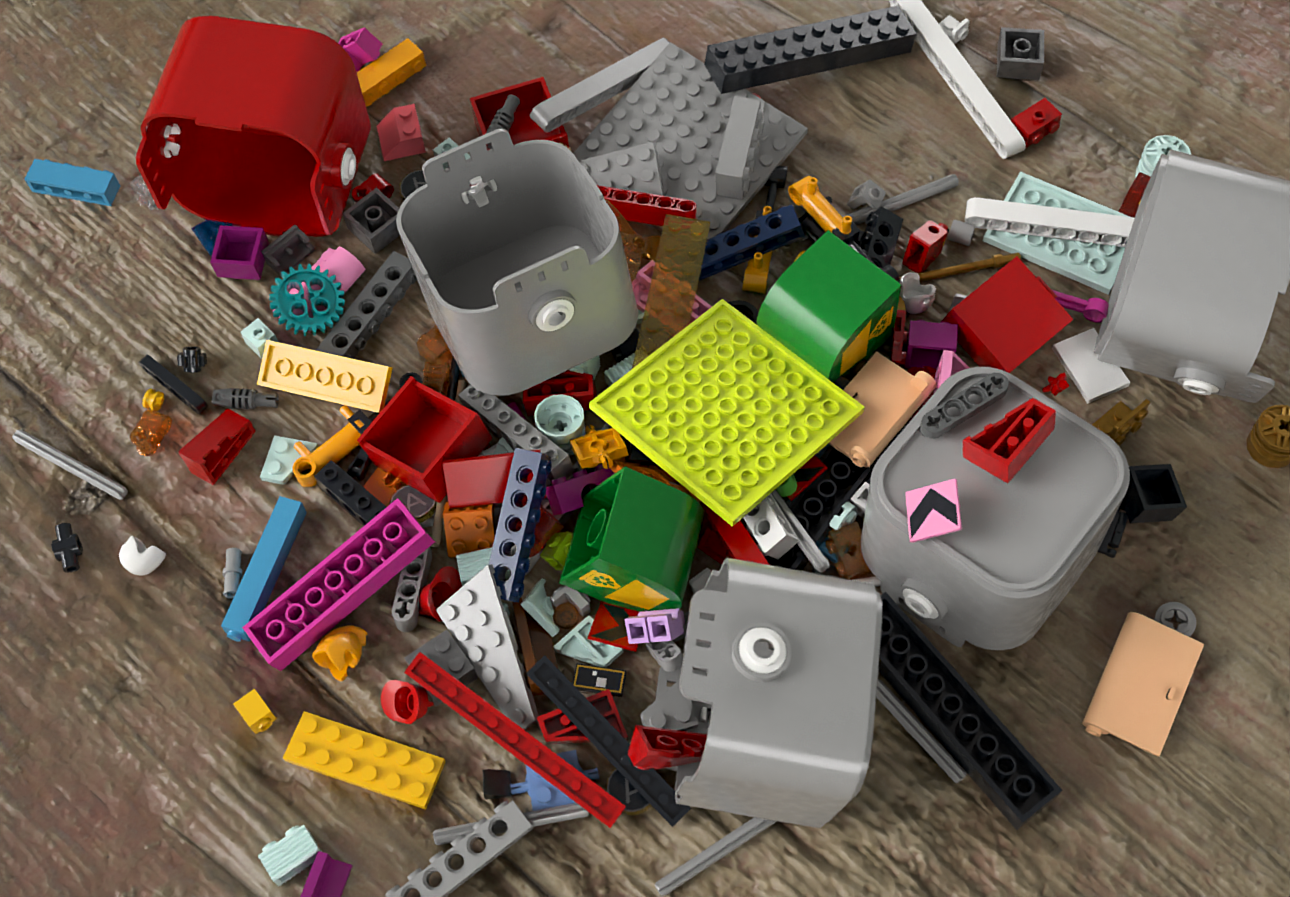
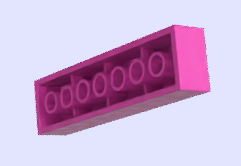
M397 498L242 628L267 663L282 671L435 541L411 511Z

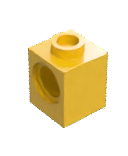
M255 688L233 703L255 734L270 728L277 719Z

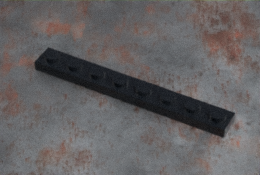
M545 655L526 673L672 827L691 809L690 806L676 803L675 791L653 768L642 770L633 765L628 755L630 744Z

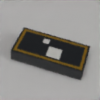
M576 663L573 685L579 691L599 693L610 689L612 696L622 697L627 673L626 670Z

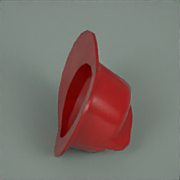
M445 566L441 568L435 575L432 583L421 589L419 594L420 614L433 616L436 620L443 622L436 609L462 587L459 572L454 567Z
M390 680L382 689L381 706L386 716L394 721L412 724L417 719L426 715L428 707L434 705V702L429 701L425 688L420 685L400 680Z

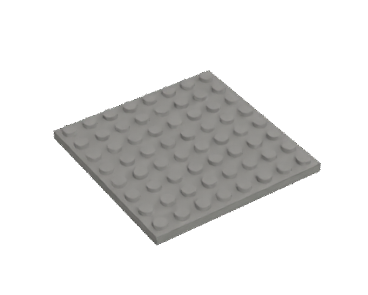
M670 42L573 154L579 161L654 142L657 148L664 195L694 201L697 205V219L695 228L690 230L658 225L652 226L683 247L688 248L697 242L705 241L719 233H724L764 186L773 170L784 162L808 133V128L746 89L721 94L704 63ZM734 96L761 100V109L764 110L763 134H759V151L754 154L755 167L753 173L750 172L749 175L751 179L748 192L745 191L743 200L718 196L716 190L715 172Z

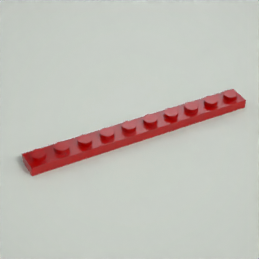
M421 652L417 654L404 671L405 674L610 829L627 808Z

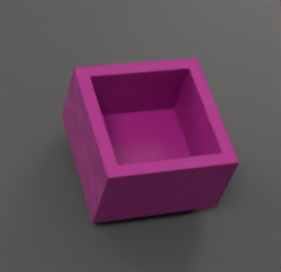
M220 225L210 261L217 277L261 280L265 264L261 251L269 245L264 229Z
M924 320L910 321L905 345L906 360L904 368L930 366L937 370L943 350L956 353L958 324H950L948 322L934 323Z

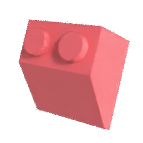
M415 104L393 108L377 125L384 162L426 153Z

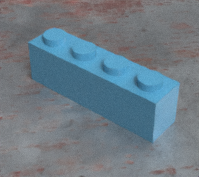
M34 159L25 177V181L32 192L112 206L120 188L116 176L110 171L78 167L68 163L61 164L47 159Z

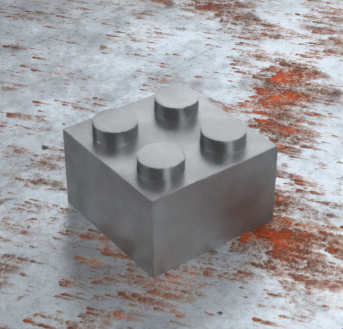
M1001 27L997 47V77L1040 80L1044 65V30Z
M377 188L343 213L347 228L374 254H377L400 236L396 224L399 208Z
M445 630L405 657L409 666L417 654L421 652L465 686L478 679L474 667L448 630ZM426 690L435 706L442 703L440 699Z

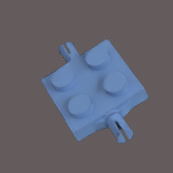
M576 750L556 753L590 780L599 779L598 768L582 771L578 764ZM527 765L526 782L510 784L512 795L524 792L529 794L533 811L576 803Z

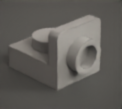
M869 179L854 189L847 205L855 209L860 205L868 204L873 209H877L886 192Z

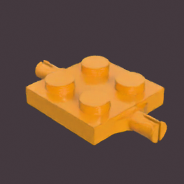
M590 425V428L586 426L585 432L587 434L570 440L572 450L581 469L594 468L602 463L605 469H608L607 464L611 468L613 460L618 461L622 457L628 456L627 447L619 432L614 428L596 431L593 425Z

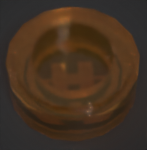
M570 603L560 604L554 611L555 623L562 629L573 628L579 621L577 608Z

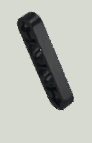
M148 354L138 362L146 373L200 415L208 407L207 403L197 393Z

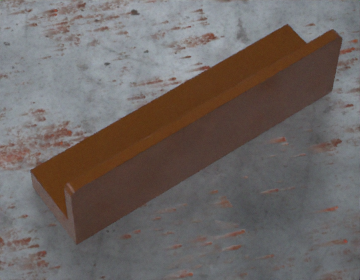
M522 597L519 599V603L512 602L527 672L544 655L558 668L551 635L520 605L523 602ZM528 676L532 695L545 694Z

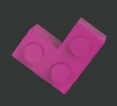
M365 27L341 37L339 44L353 60L356 72L365 63L376 60L380 55L379 50L383 45Z

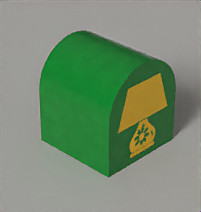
M827 231L790 265L772 286L759 310L757 325L834 383L841 375L846 378L851 376V370L859 361L868 359L893 335L902 284L833 233Z
M625 466L584 495V507H581L559 583L603 602L639 612L681 609L705 516L704 509L690 495Z

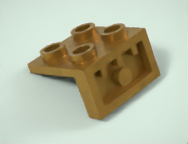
M1145 399L1134 410H1131L1122 401H1119L1094 422L1092 426L1108 435L1120 446L1126 440L1128 433L1132 432L1134 434L1143 425L1141 421L1149 413L1147 408L1150 401Z

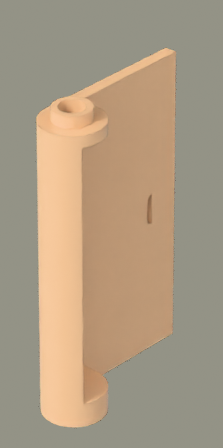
M876 352L843 390L865 407L863 414L828 444L849 457L856 466L869 467L937 387L935 379L924 371H919L913 376Z
M1129 612L1082 722L1086 727L1085 731L1097 737H1100L1101 734L1106 735L1110 733L1159 757L1204 644L1142 614Z

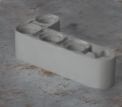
M430 547L403 568L400 573L392 607V616L397 629L402 632L412 631L418 623L420 615L419 594L421 589L427 584L432 562ZM413 571H419L417 574H411ZM410 592H414V594L410 597L405 596Z

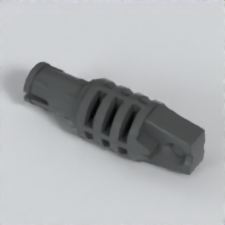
M508 95L504 106L497 110L486 134L496 129H505L509 132L515 120L514 113L520 104V99L517 96ZM491 143L487 144L489 149H492Z
M255 389L213 390L212 403L214 405L230 409L254 410L257 406L277 408L278 403L276 401H279L278 393H258Z

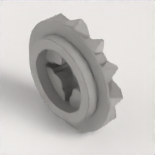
M1168 602L1161 605L1156 611L1154 621L1175 630L1173 623L1168 622L1175 613L1176 621L1181 622L1177 626L1176 631L1190 637L1196 628V618L1192 610L1179 602Z

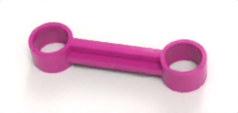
M1052 290L1057 295L1055 299L1062 307L1083 313V316L1091 322L1101 323L1103 317H1107L1109 304L1103 299L1090 298L1084 300Z

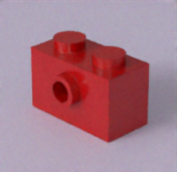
M1043 98L1014 116L1011 122L1024 138L1025 148L1032 144L1039 143L1047 134L1056 132L1060 127L1062 113L1046 98Z

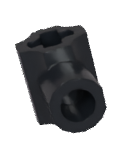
M70 523L58 524L55 526L57 539L52 541V551L58 562L62 561L64 572L77 571L80 568L78 556L82 555V543L76 533L73 534Z

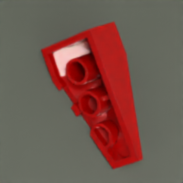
M635 725L628 755L633 765L642 770L650 768L663 769L701 762L708 734Z

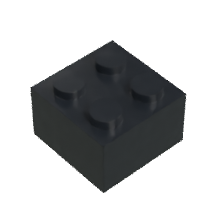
M1171 464L1129 466V485L1122 503L1130 524L1173 521L1187 508Z

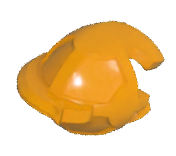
M353 625L336 628L322 638L312 657L319 666L329 668L336 680L343 681L348 676V667L355 668L359 663L362 646L366 645V636L368 634L364 629Z

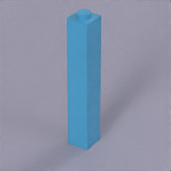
M279 496L222 622L221 627L226 632L228 638L238 642L241 639L251 640L242 627L265 609L307 511L302 502Z

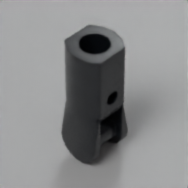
M362 447L347 469L349 476L354 475L360 481L365 478L372 463V460Z

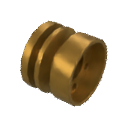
M1274 405L1264 410L1246 439L1247 450L1250 456L1263 466L1281 468L1290 464V406Z

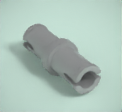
M228 548L226 550V565L222 575L225 577L223 595L227 598H234L243 570L240 568L242 551L239 548Z

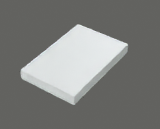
M1094 328L1053 344L1052 347L1087 404L1129 387L1130 384L1120 366L1098 360L1099 354L1094 353L1098 333Z

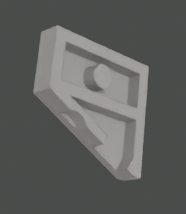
M680 679L640 715L643 726L686 731L697 728L699 725L691 699H687L680 691Z

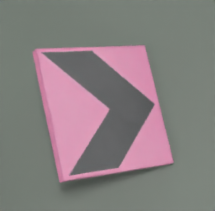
M956 479L906 492L909 539L911 543L962 530Z

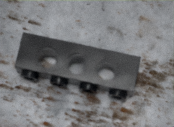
M882 206L868 215L865 221L867 224L866 230L860 238V242H862L861 249L881 268L891 265L904 220Z
M332 460L314 476L319 488L363 526L386 508L384 504Z

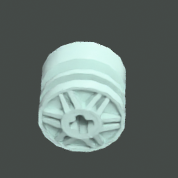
M1161 135L1147 142L1135 174L1137 183L1143 190H1145L1161 154L1167 155L1171 149L1191 155L1189 147L1183 140L1175 136Z
M563 394L552 395L543 399L537 405L534 413L536 429L569 456L573 455L574 452L570 440L586 434L584 410L581 404L573 397Z

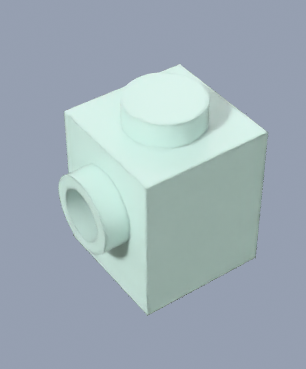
M259 318L240 332L245 343L261 359L263 358L266 340L278 342L275 334Z

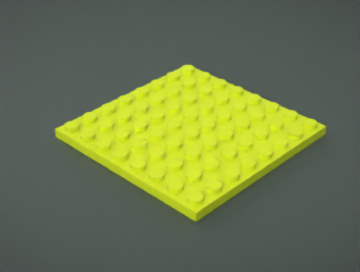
M723 299L589 402V408L732 527L863 414L865 408Z

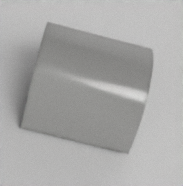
M953 220L947 240L970 246L975 226Z

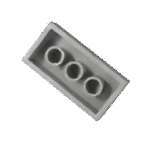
M734 96L715 172L718 196L743 200L745 191H749L751 182L749 175L750 172L753 173L755 167L754 154L759 151L760 140L758 138L759 134H763L764 110L761 109V100Z

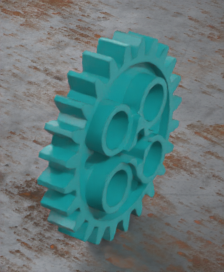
M299 264L297 271L290 267V274L282 271V279L275 278L276 285L271 286L273 293L269 294V300L273 301L270 303V309H276L273 311V317H280L278 324L281 325L286 322L287 331L293 327L295 335L299 330H303L304 336L307 335L308 331H311L316 336L317 329L325 333L326 325L332 329V320L339 321L338 314H343L341 306L345 305V300L342 299L344 291L339 290L341 282L334 283L336 276L328 277V269L321 273L319 265L315 270H312L311 264H308L307 269H303L302 265ZM302 282L306 283L309 301H311L310 308L313 318H310L308 315V307L306 299H304V289L301 284ZM319 285L322 288L320 290H313L311 286ZM295 288L299 292L297 294H291L288 292V290ZM322 305L327 309L325 311H318L315 308ZM300 309L304 313L302 315H295L293 311Z

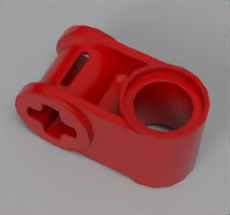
M375 173L355 187L351 194L353 200L357 203L377 188L389 199L394 192V187L382 176Z

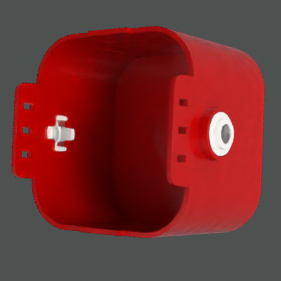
M199 16L187 20L181 26L142 121V140L136 153V165L158 209L165 210L172 196L180 206L201 218L228 225L263 228L266 235L280 237L293 225H296L307 236L322 237L332 235L339 227L371 131L369 116L353 60L335 40L310 29L219 16Z

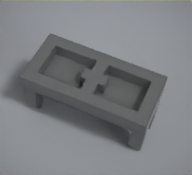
M293 225L261 252L266 264L281 276L282 271L288 273L290 267L294 268L313 253L315 248L309 243V237L296 225Z

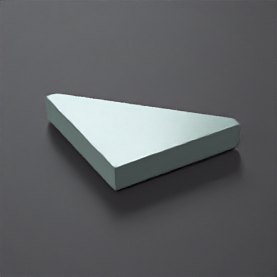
M542 578L520 605L554 637L560 629L554 624L552 617L554 615L550 596H546L544 588L546 580Z

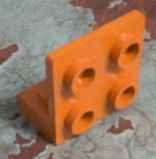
M445 503L443 520L448 557L452 558L459 554L493 547L495 538L493 522L495 504L449 509V503Z

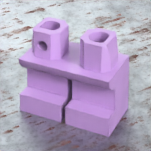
M680 608L639 612L638 616L624 619L629 644L672 641L684 634L683 626L685 625L684 613Z

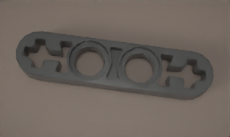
M1001 373L989 374L927 412L921 420L920 430L922 434L928 438H938L997 402L1007 393L1009 387L1008 378ZM992 383L995 385L1001 384V388L994 387L991 389ZM977 394L981 396L983 401L979 404H974L969 401L968 396ZM956 407L960 409L961 415L952 417L947 413V409ZM938 422L937 428L934 426L928 427V423L935 424Z

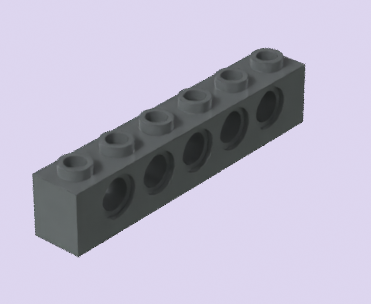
M393 251L315 351L354 359L359 351L365 348L372 334L379 330L382 321L390 316L396 303L403 299L409 286L416 282L417 278L409 258Z

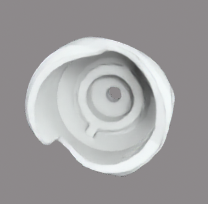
M915 272L906 273L900 278V284H902L900 297L905 303L906 312L919 314L926 311L935 300L936 287L932 284L921 285L920 276Z
M133 535L122 545L119 553L120 562L123 567L130 573L139 576L153 572L166 556V552L156 546H150L147 549L143 542L133 537Z

